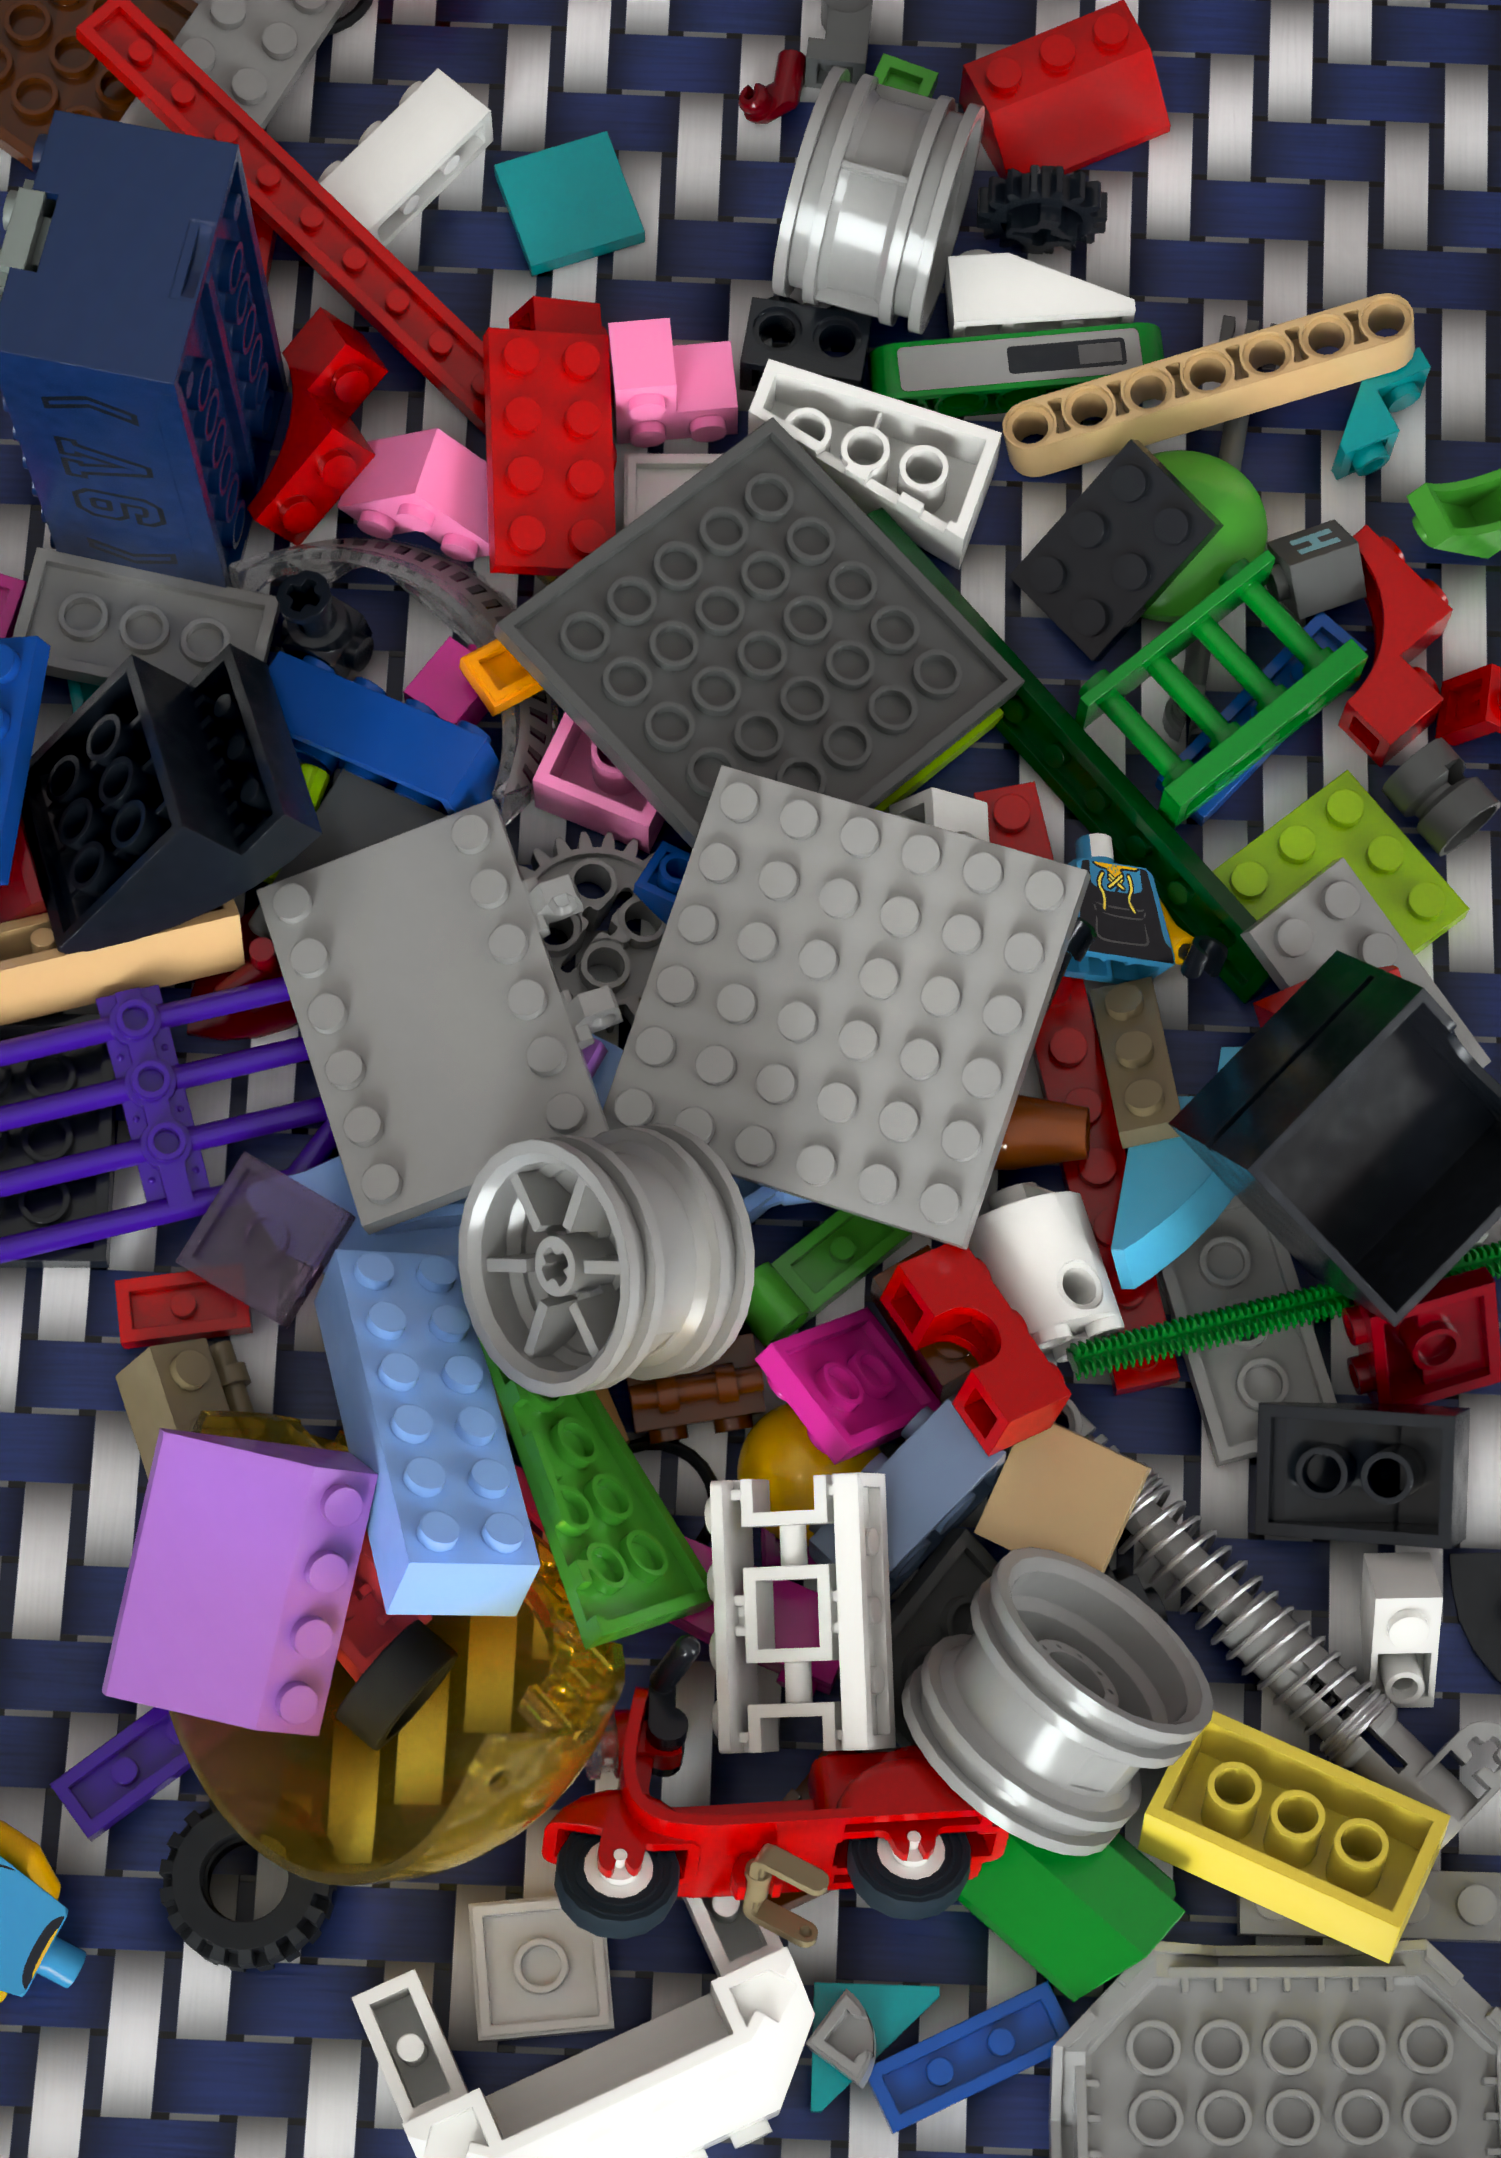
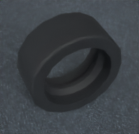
M415 1620L393 1639L362 1674L340 1704L335 1715L336 1718L373 1750H380L402 1730L431 1697L454 1666L458 1653L420 1620Z

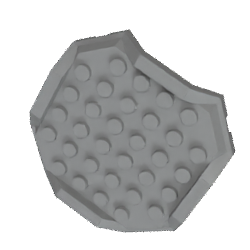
M1427 1939L1399 1941L1389 1964L1349 1945L1213 1946L1160 1941L1145 1959L1123 1971L1051 2048L1048 2120L1049 2158H1501V2010L1497 2006L1493 2008L1463 1979L1464 1975Z

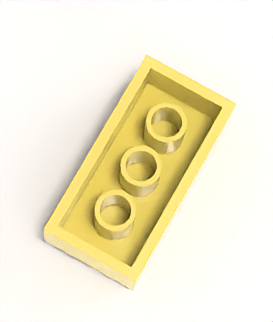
M1213 1710L1212 1718L1208 1725L1192 1741L1185 1753L1173 1765L1167 1767L1145 1812L1138 1850L1389 1964L1439 1854L1451 1816Z

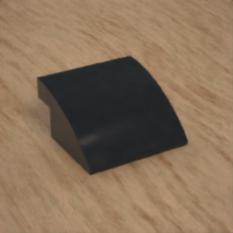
M230 643L189 684L131 654L31 756L21 811L57 950L66 955L82 951L89 952L134 941L175 927L216 909L255 887L284 867L323 834L267 663Z

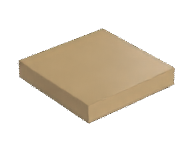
M1054 1423L1051 1428L1012 1446L974 1533L1011 1551L1027 1547L1053 1550L1078 1559L1105 1573L1152 1468Z

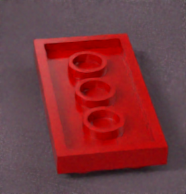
M488 327L483 335L490 573L561 576L616 535L609 335Z

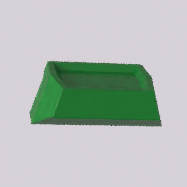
M1009 1833L1004 1854L995 1861L982 1863L978 1876L967 1881L957 1899L960 1904L1073 2003L1145 1959L1186 1912L1173 1901L1176 1896L1175 1882L1119 1833L1103 1851L1088 1856L1055 1853L1036 1847Z

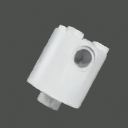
M1026 1182L1001 1189L987 1198L991 1211L977 1218L968 1247L974 1256L983 1261L987 1266L993 1283L1010 1307L1023 1317L1029 1334L1044 1355L1053 1353L1055 1362H1067L1066 1348H1070V1343H1075L1078 1346V1341L1086 1344V1339L1094 1341V1337H1097L1101 1340L1103 1335L1109 1337L1111 1333L1116 1335L1117 1332L1125 1330L1080 1193L1072 1191L1053 1192L1037 1186L1034 1182Z

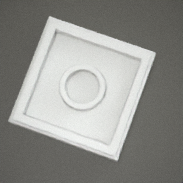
M557 1895L468 1904L479 2043L615 2030L607 1938L598 1937L578 1927L562 1910Z

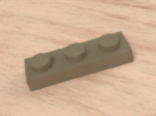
M1152 976L1090 990L1122 1149L1180 1137L1168 1124L1181 1109Z

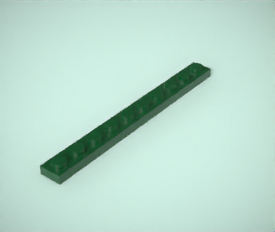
M883 507L867 513L866 515L1025 680L1024 684L1016 692V695L1000 707L1004 715L995 725L998 731L1091 834L1102 833L1112 838L1114 860L1118 864L1146 868L1153 875L1158 896L1178 927L1194 938L1200 935L1209 936L1219 940L1227 947L1228 956L1219 976L1240 1000L1246 1004L1258 997L1273 979L1240 936L1257 920Z

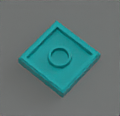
M607 131L494 165L495 177L531 276L645 242L643 225Z

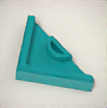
M814 1982L813 2011L815 2016L812 2024V2034L847 1988L860 2001L871 2019L876 2036V2060L916 2019L940 1997V1986ZM812 2052L810 2113H821L852 2081L814 2052Z

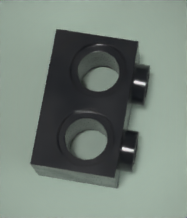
M773 296L768 299L752 297L740 360V389L756 392L768 359L862 388L870 346L872 316L837 306L820 308L801 305L796 300L783 296ZM779 337L787 340L790 344L781 348H773L766 345L764 341L769 338ZM830 347H841L846 349L849 354L843 357H832L823 351Z

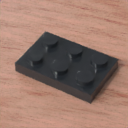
M1131 439L1009 577L1092 661H1101L1224 525L1139 440Z

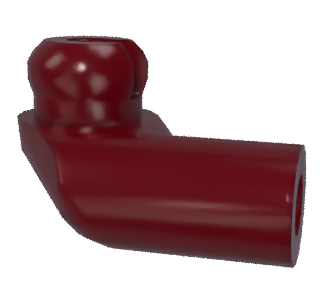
M791 49L781 51L778 54L774 82L767 86L756 83L754 90L750 85L743 88L739 95L738 103L747 120L755 124H768L798 106L806 68V56L802 52Z

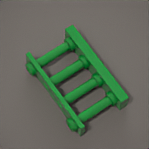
M1268 549L1252 562H1249L1246 558L1237 561L1222 575L1218 582L1220 585L1218 589L1112 673L1107 669L1100 670L1079 690L1080 700L1075 721L1085 729L1105 713L1164 777L1162 781L1164 790L1157 811L1173 829L1360 679L1368 655L1352 638L1335 652L1330 647L1322 649L1266 590L1264 586L1269 581L1276 559ZM1243 602L1304 666L1301 671L1304 676L1287 689L1283 684L1276 686L1219 626L1218 622ZM1197 639L1258 703L1255 707L1258 713L1244 725L1240 726L1237 721L1229 723L1171 661ZM1150 676L1211 740L1208 746L1211 751L1195 764L1190 759L1182 761L1124 698Z

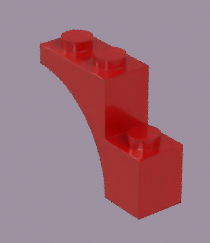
M322 307L315 312L282 352L287 361L292 380L293 397L289 426L273 469L258 494L247 507L257 523L296 546L301 545L340 499L346 489L375 457V453L350 417L388 373L387 368L364 335Z
M1366 524L1352 537L1359 543L1367 597L1364 600L1367 604L1374 630V661L1372 670L1365 682L1346 702L1338 726L1381 768L1430 726L1436 718L1444 698L1439 694V688L1434 679L1422 668H1412L1409 663L1443 634L1453 609L1448 605L1445 593L1435 582L1427 578L1422 579L1405 563L1402 551L1391 539L1385 536L1379 537Z

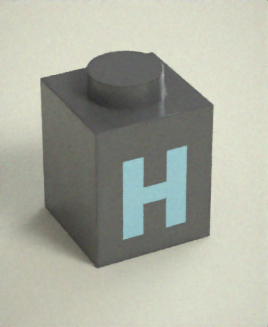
M1335 519L1266 542L1267 549L1276 558L1269 581L1266 584L1268 592L1278 602H1282L1298 620L1367 597L1359 543Z

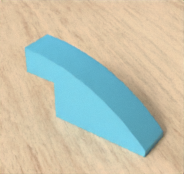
M1221 1047L1218 1072L1242 1047ZM1178 1096L1180 1109L1182 1110L1195 1096ZM1181 1137L1128 1148L1111 1245V1253L1121 1289H1136L1184 1253L1216 1221L1235 1196Z

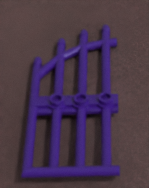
M283 976L164 1004L159 984L141 989L137 987L115 992L114 995L95 1000L100 1017L98 1019L0 1041V1067L106 1043L115 1080L0 1106V1132L122 1104L131 1140L0 1171V1198L137 1166L146 1203L0 1237V1264L250 1204L247 1199L248 1192L255 1184L305 1172L331 1160L328 1158L337 1146L321 1096L196 1126L194 1125L185 1089L309 1060L303 1038L300 1036L184 1064L178 1063L170 1028L289 1001L290 997ZM323 1122L287 1169L210 1187L201 1150Z

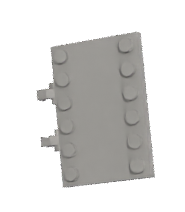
M494 799L487 800L256 890L360 1222L369 1235L467 1198L475 1177L493 1155L509 1144L560 1135H573L592 1139L601 1132L609 1131L582 1049L595 1043L593 1033L623 1022L617 1000L608 985L577 994L574 998L569 989L561 991L544 938L551 934L549 924L585 911L576 884L569 874L541 883L537 877L523 880L501 813Z

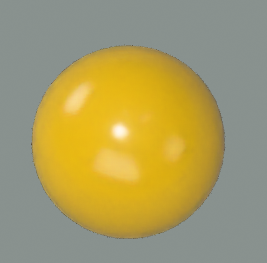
M785 1403L765 1414L748 1433L738 1459L737 1479L769 1480L770 1512L814 1510L813 1475L861 1472L875 1456L881 1453V1449L879 1446L834 1465L826 1454L819 1451L808 1437L807 1428L790 1405ZM806 1525V1529H807V1546H808V1547H809V1539L814 1535V1534L809 1530V1526H810V1525ZM779 1526L763 1527L774 1534L775 1538L780 1539Z

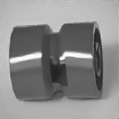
M1442 737L1428 743L1406 760L1389 777L1381 790L1403 816H1417L1419 818L1416 830L1440 857L1452 852L1471 838L1493 817L1501 806V802L1477 776L1469 778L1464 776L1466 763Z

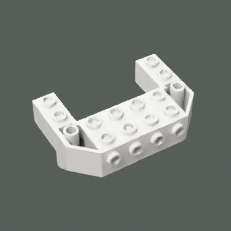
M733 1896L682 1897L718 1977L711 1981L710 1993L487 2096L484 2095L480 2088L471 2092L468 2091L422 1980L415 1969L351 1998L401 2115L403 2128L417 2158H708L705 2149L730 2138L734 2148L738 2149L770 2134L773 2131L768 2120L778 2116L781 2111L815 2016L788 1947L783 1946L778 1935L752 1922L744 1915L742 1909L744 1900H735Z

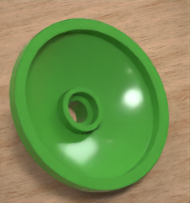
M1187 450L1164 451L1153 455L1224 526L1141 616L1145 619L1176 622L1220 587L1218 584L1220 578L1233 564L1243 558L1252 562L1267 550L1268 525L1266 512L1253 484L1244 474L1228 462L1206 453Z

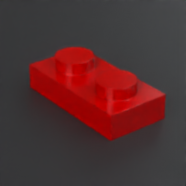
M244 1264L115 1280L120 1343L123 1349L162 1345L200 1338L209 1339L253 1333L248 1277Z

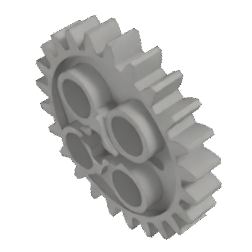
M581 832L577 849L571 850L567 843L561 837L555 839L553 847V858H550L545 852L536 848L533 850L531 857L533 870L518 865L523 880L537 877L541 883L569 874L576 886L580 883L591 882L600 886L605 892L603 897L597 899H589L579 893L585 911L548 925L549 928H556L562 931L568 939L566 943L560 945H550L545 942L561 991L569 989L574 998L577 994L608 985L615 995L621 1014L624 1015L632 1026L666 928V924L633 892L634 884L654 853L644 860L637 858L638 840L632 839L623 851L616 850L613 833L607 832L601 847H593L587 832ZM625 891L630 892L632 897L623 903L612 915L608 932L601 931L585 950L581 961L569 973L563 972L561 967L569 962L582 948L586 930L590 932L597 930L620 894ZM633 919H643L649 922L656 932L649 936H639L630 931L626 922ZM595 965H606L617 973L618 979L610 983L600 982L589 974L588 969ZM615 1025L606 1028L607 1033H613Z

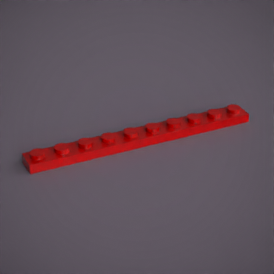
M108 0L76 27V39L172 132L239 144L252 210L486 436L483 341L130 0Z
M1035 781L974 793L973 799L987 802L989 841L991 843L1054 860ZM1063 976L1049 1010L1044 1017L1033 1050V1057L1043 1099L1089 1107L1091 1131L1088 1159L1059 1163L1065 1191L1081 1194L1125 1330L1132 1332L1133 1328H1137L1140 1331V1326L1148 1329L1149 1324L1156 1326V1323L1159 1322L1163 1325L1166 1316L1156 1275L1136 1289H1121L1111 1253V1245L1127 1157L1125 1149H1122L1109 1083L1083 979ZM1166 1352L1165 1360H1162L1161 1354H1159L1158 1362L1154 1361L1152 1355L1150 1364H1147L1144 1357L1142 1366H1139L1138 1359H1136L1133 1368L1130 1361H1127L1128 1365L1125 1370L1122 1363H1120L1119 1371L1117 1372L1115 1366L1112 1365L1113 1369H1111L1109 1374L1114 1395L1117 1396L1178 1383L1180 1374L1175 1354L1170 1359L1169 1352Z

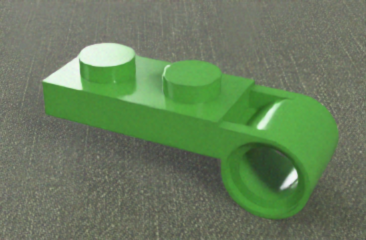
M838 1210L773 1263L765 1262L754 1269V1287L748 1315L744 1323L765 1348L772 1342L789 1337L910 1241L913 1233Z

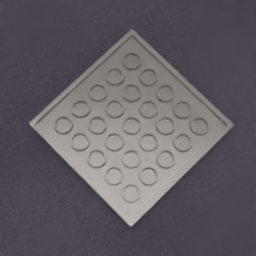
M721 765L603 1108L609 1130L654 1123L681 1127L702 1139L722 1159L733 1177L967 1250L1091 875L1085 869Z

